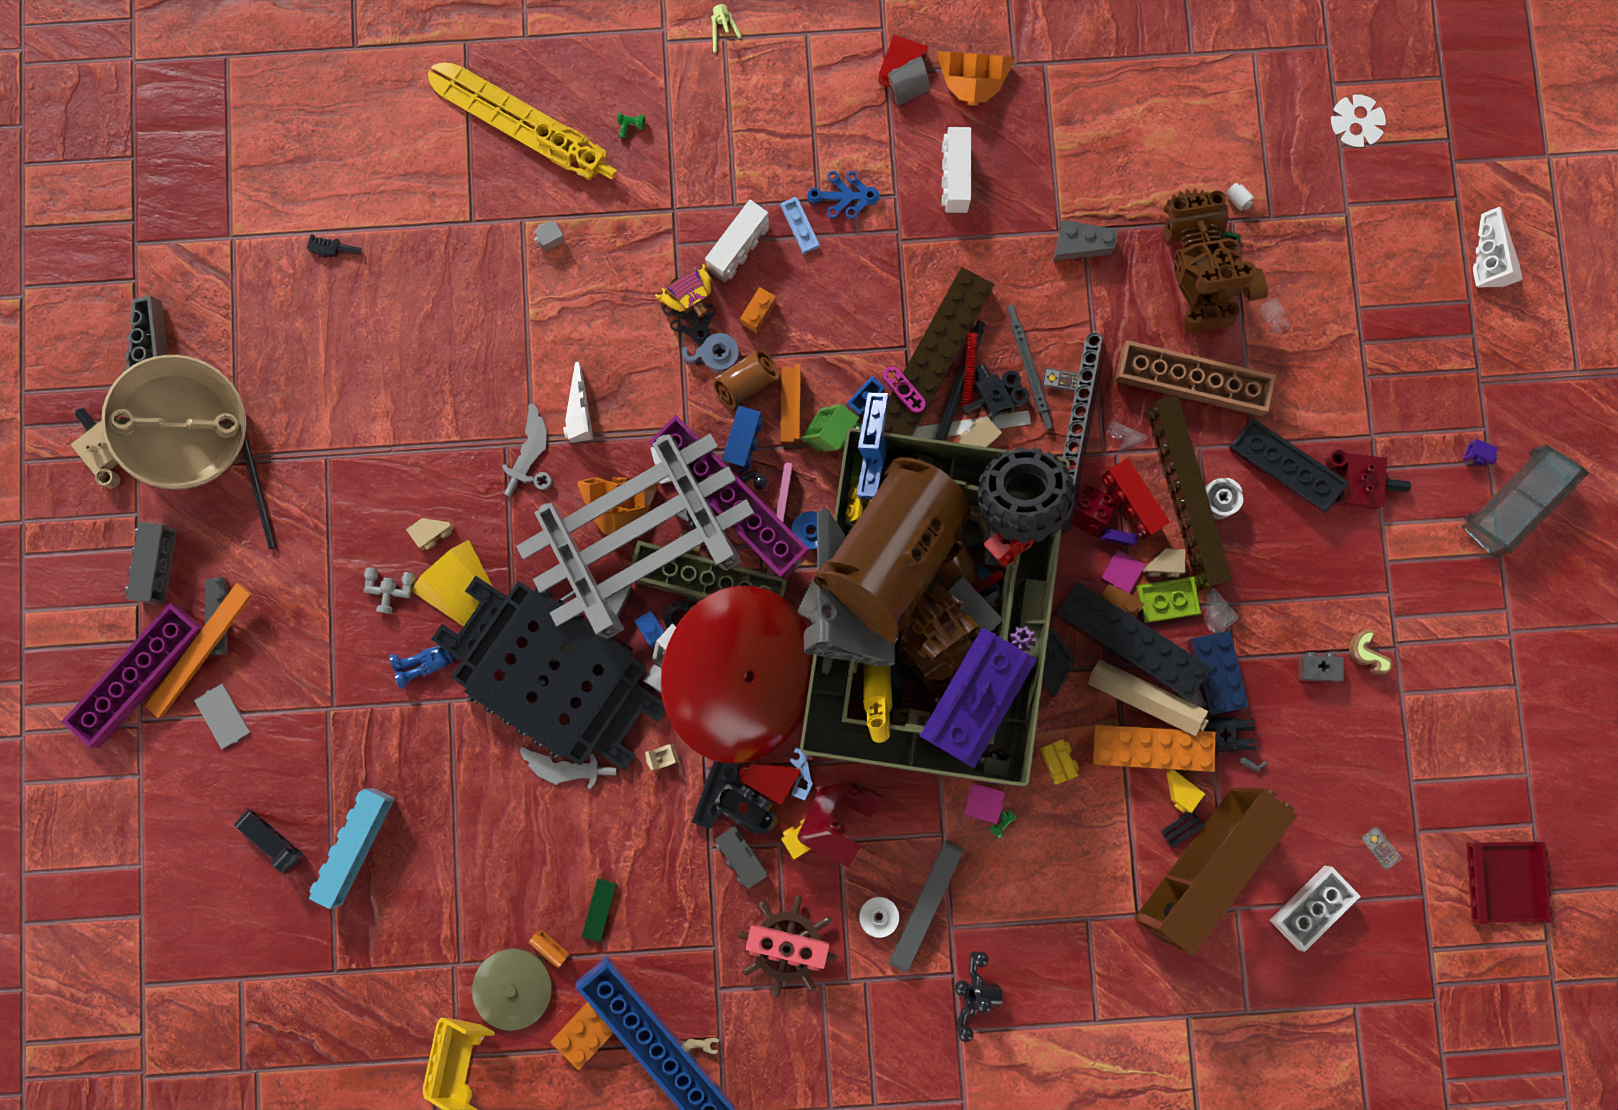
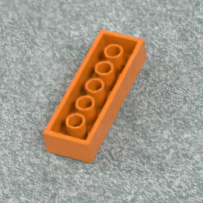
M1095 725L1093 765L1214 772L1216 732L1199 731L1197 736H1194L1184 730Z

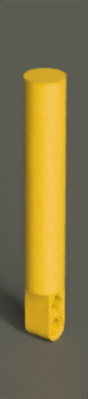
M863 663L864 709L867 712V725L872 740L881 743L890 737L889 712L892 709L891 666L883 667Z

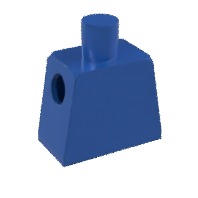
M650 610L636 619L635 623L654 650L656 641L665 631L653 611Z

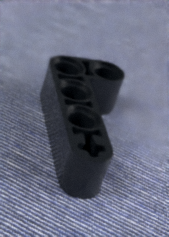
M249 808L234 823V826L274 860L272 865L283 874L292 873L305 858V855Z

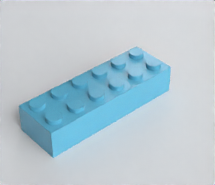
M366 788L357 794L355 799L357 803L354 809L348 812L346 817L348 821L345 827H342L338 832L337 838L339 839L336 845H333L329 850V859L320 868V877L317 882L313 883L310 889V900L329 909L342 906L395 799L394 797L375 788Z

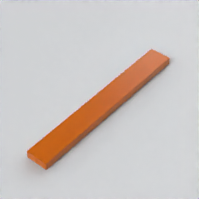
M241 583L235 584L145 705L157 718H162L253 597V594Z

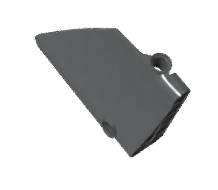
M827 508L817 513L818 570L826 560L833 558L846 538ZM818 586V607L810 613V620L813 625L804 632V652L876 666L888 667L894 665V644L898 640V635L889 644L880 634L870 632L830 589H822Z

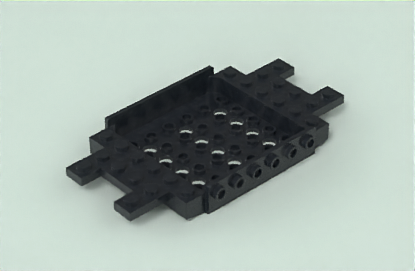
M475 576L465 592L478 600L480 604L462 630L457 634L444 624H441L431 638L433 642L462 661L450 678L466 688L464 692L469 695L467 697L469 700L476 704L478 702L485 706L483 709L494 715L496 713L499 715L503 723L508 726L512 724L517 728L516 731L525 737L526 735L533 738L532 742L539 747L545 746L548 748V753L555 758L567 756L581 766L593 749L625 771L636 754L620 743L640 713L644 712L657 722L665 713L663 701L637 684L648 668L632 658L634 656V653L631 652L633 648L624 642L620 645L615 641L617 639L615 636L606 639L595 634L591 624L583 620L585 617L583 614H579L557 627L550 612L566 603L560 599L558 602L551 598L553 594L547 590L539 593L537 588L533 591L520 581H517L508 596H506L478 576ZM537 621L539 629L536 632L529 631V622ZM525 637L528 640V645L525 648H519L517 646L518 638ZM565 642L569 643L572 647L568 654H563L560 650V646ZM509 653L515 654L517 658L516 662L512 665L507 664L505 661V657ZM552 659H558L560 661L559 669H550L549 662ZM597 664L602 665L604 668V672L600 676H596L593 673V667ZM498 669L505 672V678L502 681H497L494 678V673ZM541 675H546L549 678L547 686L542 687L538 684V678ZM584 681H590L593 684L590 692L582 690L581 685ZM531 691L536 692L538 695V699L534 703L528 702L526 698L527 694ZM573 697H579L582 701L581 706L577 709L570 705ZM563 713H567L570 716V722L567 725H562L559 722V717Z

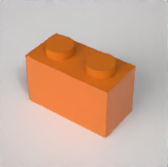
M759 287L740 318L741 325L757 334L776 304V296Z

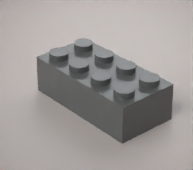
M139 522L135 530V546L132 548V565H130L128 571L130 578L129 584H127L125 589L126 599L141 603L165 605L177 534L176 529L163 524Z

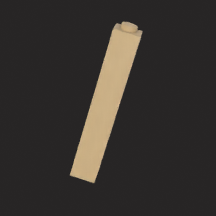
M1102 660L1098 661L1091 673L1088 685L1194 736H1197L1199 730L1204 731L1208 720L1205 719L1208 713L1207 710Z

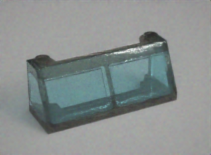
M1547 444L1541 447L1536 446L1528 453L1530 455L1529 461L1476 513L1470 512L1464 518L1465 522L1461 527L1494 558L1510 554L1572 492L1589 472Z

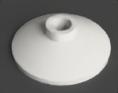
M875 897L868 900L862 906L860 923L866 933L880 938L890 935L896 929L899 922V913L894 903L889 899ZM877 913L883 915L881 920H876L875 915Z

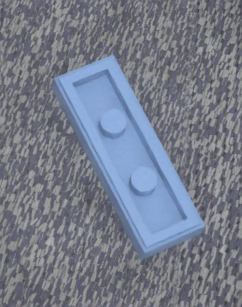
M794 197L781 203L780 207L802 254L804 255L820 248V244L798 198Z

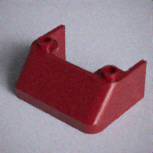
M846 781L820 788L798 832V840L803 845L849 868L861 845L844 837V825L833 817L839 804L842 803L871 818L882 799V795L855 781Z

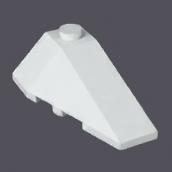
M1501 207L1481 214L1478 233L1480 239L1479 245L1476 247V264L1473 266L1476 286L1505 287L1523 280L1520 264Z
M576 362L565 420L566 427H563L565 438H568L571 443L593 439L583 372L579 362Z

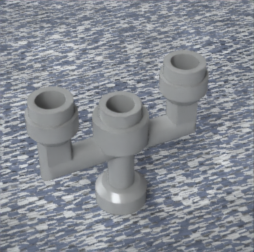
M366 568L364 573L366 579L364 593L378 595L383 593L382 603L377 606L376 612L392 614L393 609L389 606L391 594L394 597L410 598L412 585L416 580L415 574L403 573L401 580L403 588L400 590L396 589L397 583L392 578H384L381 581L380 587L374 586L375 580L378 578V569Z

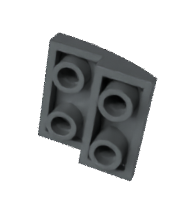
M921 56L888 73L889 84L893 89L894 100L898 107L930 90L927 71Z

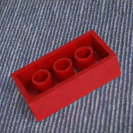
M1129 458L1113 466L1102 476L1104 486L1111 490L1113 500L1118 506L1122 507L1125 519L1128 522L1131 521L1134 526L1133 530L1139 538L1141 537L1144 540L1170 523Z

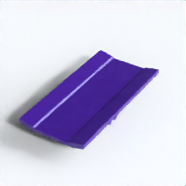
M982 628L920 736L974 768L1037 659Z

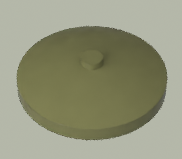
M518 948L501 950L488 957L478 968L472 985L473 1002L480 1016L490 1025L510 1031L523 1029L535 1023L547 1010L552 997V978L545 963L535 954Z

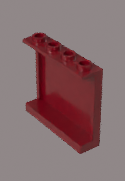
M1466 842L1471 920L1473 923H1551L1553 912L1549 901L1551 896V889L1548 886L1550 872L1547 866L1548 849L1545 846V842Z

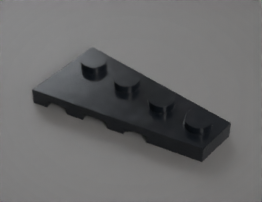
M713 760L691 823L708 829L712 827L720 815L714 801L716 790L723 784H740L742 781L739 780V771L744 764L747 766L748 762L722 763Z

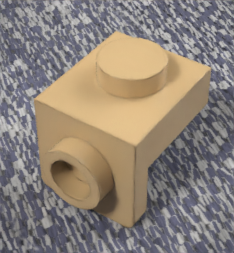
M674 743L645 752L646 762L651 771L680 762Z

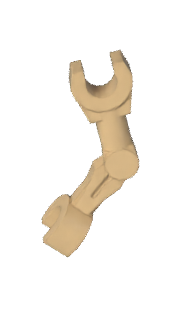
M708 1038L704 1039V1041L688 1039L683 1045L689 1051L691 1048H700L708 1053L716 1054L718 1050L711 1049L710 1044L712 1042L719 1043V1039Z

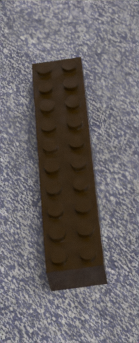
M963 267L960 268L902 373L924 398L925 408L921 413L913 414L892 392L889 398L883 432L906 436L914 435L968 335L967 332L971 331L994 288V283ZM902 385L898 389L902 395H907L910 392L909 387L906 385ZM912 393L911 397L906 399V401L911 399L913 401L912 407L920 408L921 402H915L912 398L915 394Z
M1176 395L1156 400L1148 408L1147 419L1152 423V436L1158 443L1157 453L1159 458L1163 460V474L1168 478V491L1174 498L1173 508L1175 513L1179 515L1178 525L1180 531H1183L1185 539H1183L1184 546L1190 553L1189 563L1191 568H1194L1196 574L1194 576L1195 584L1197 587L1199 586L1200 590L1223 585L1232 581L1179 397Z

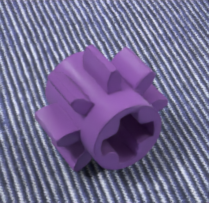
M1027 626L1020 629L1017 627L1016 633L1010 635L1012 645L1022 651L1030 652L1031 645H1036V640L1033 639L1035 632H1030Z

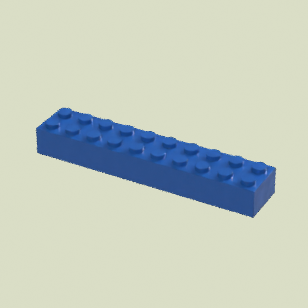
M608 955L576 982L578 992L680 1110H736L735 1104Z

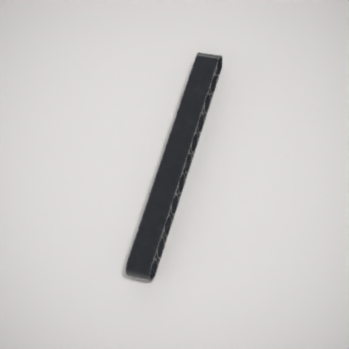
M1097 332L1088 334L1085 339L1063 452V458L1069 461L1070 466H1076L1070 470V476L1073 478L1075 489L1074 508L1068 522L1062 525L1061 533L1068 532L1073 524L1106 350L1105 342ZM1096 359L1093 363H1089L1090 360ZM1092 376L1091 380L1085 381L1088 377ZM1085 394H1089L1087 398H1082ZM1081 412H1086L1083 416H1079ZM1083 429L1081 433L1075 434L1077 430ZM1079 447L1076 452H1072L1073 448Z

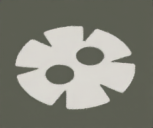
M1353 95V105L1347 97L1336 104L1333 110L1342 116H1332L1331 124L1335 134L1346 131L1341 141L1350 146L1364 147V137L1369 144H1373L1382 136L1383 131L1375 125H1386L1385 114L1381 107L1371 111L1376 103L1375 100L1364 95ZM1362 106L1367 110L1365 118L1360 119L1355 116L1354 110L1356 107ZM1351 124H1360L1363 129L1360 135H1353L1350 132Z

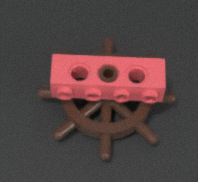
M801 895L795 896L791 911L772 914L765 901H760L758 905L766 919L760 926L751 924L750 932L738 931L737 933L738 938L747 940L745 950H748L749 954L755 956L756 959L755 962L743 969V974L747 976L761 968L767 975L775 979L772 991L773 997H779L783 981H794L800 978L803 979L809 991H815L816 985L808 973L812 970L819 971V968L824 969L826 960H837L835 953L828 952L829 943L820 941L818 933L819 930L831 923V918L827 916L813 924L807 917L799 914L802 902ZM789 920L787 932H783L778 924L779 921ZM798 922L801 925H803L806 928V930L799 933L798 935H795L794 932L796 924ZM762 944L768 945V946H772V947L769 948V949H766V948H764V947L762 946ZM801 954L809 955L811 957L804 958L801 956ZM772 960L779 961L778 970L769 965L768 962ZM787 962L790 965H794L797 970L785 972Z

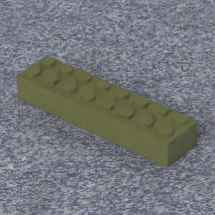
M637 541L631 566L663 547ZM685 553L635 583L702 600L719 590L734 586L760 587L784 598L788 579L784 580L778 576L739 566H734L724 571L712 559Z

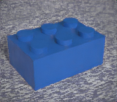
M738 406L722 461L731 470L746 473V470L752 466L753 458L751 454L752 451L757 449L759 442L757 434L762 433L764 419L761 418V412Z

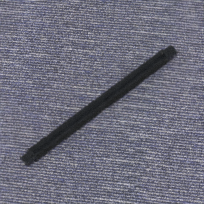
M977 320L976 326L973 328L972 333L978 334V336H976L978 337V339H976L977 342H975L977 343V345H975L977 346V348H974L977 350L982 335L984 333L983 328L985 326V322L981 320ZM965 351L934 440L946 441L964 390L963 387L965 385L963 384L966 377L964 372L966 371L965 368H967L965 367L967 365L965 360L968 359L966 358L968 356L966 353L969 352Z

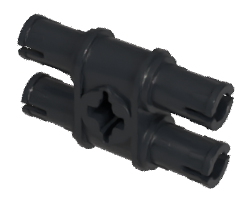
M1234 716L1231 718L1214 717L1212 720H1208L1204 731L1216 732L1215 754H1218V752H1233V754H1236L1238 751H1256V745H1247L1256 744L1255 738L1237 739L1236 737L1237 731H1255V726H1247V724H1255V720L1236 719ZM1224 730L1230 735L1226 738V741H1224L1223 737H1220V733H1223Z

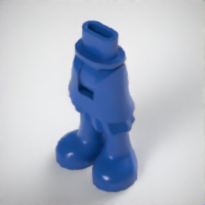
M440 646L426 648L421 653L404 659L400 658L397 654L389 655L392 668L396 672L395 679L400 689L405 688L410 680L420 675L423 678L427 674L431 675L450 663L453 664V660L458 659ZM421 663V666L408 671H402L408 667Z

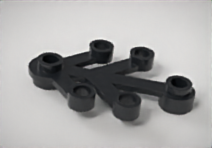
M679 278L673 279V280L671 281V283H673L674 281H676V280L679 279ZM713 304L706 305L707 309L713 308L714 311L705 314L701 325L695 310L685 313V311L680 312L672 308L670 312H666L665 308L669 306L663 305L662 310L665 315H672L690 321L693 328L684 326L679 320H673L670 324L673 332H682L690 335L693 341L700 345L711 336L708 327L712 316L716 313V308ZM675 323H678L680 326L679 328L675 329L673 328V325ZM699 332L705 333L703 337H698Z

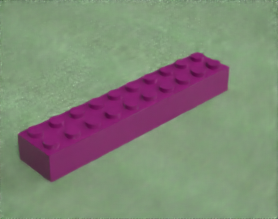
M675 415L649 443L652 445L660 436L670 434L681 451L700 440V438ZM713 451L688 465L698 483L727 467ZM733 473L736 481L713 493L706 499L719 515L747 499L755 514L735 524L732 528L785 580L813 552Z

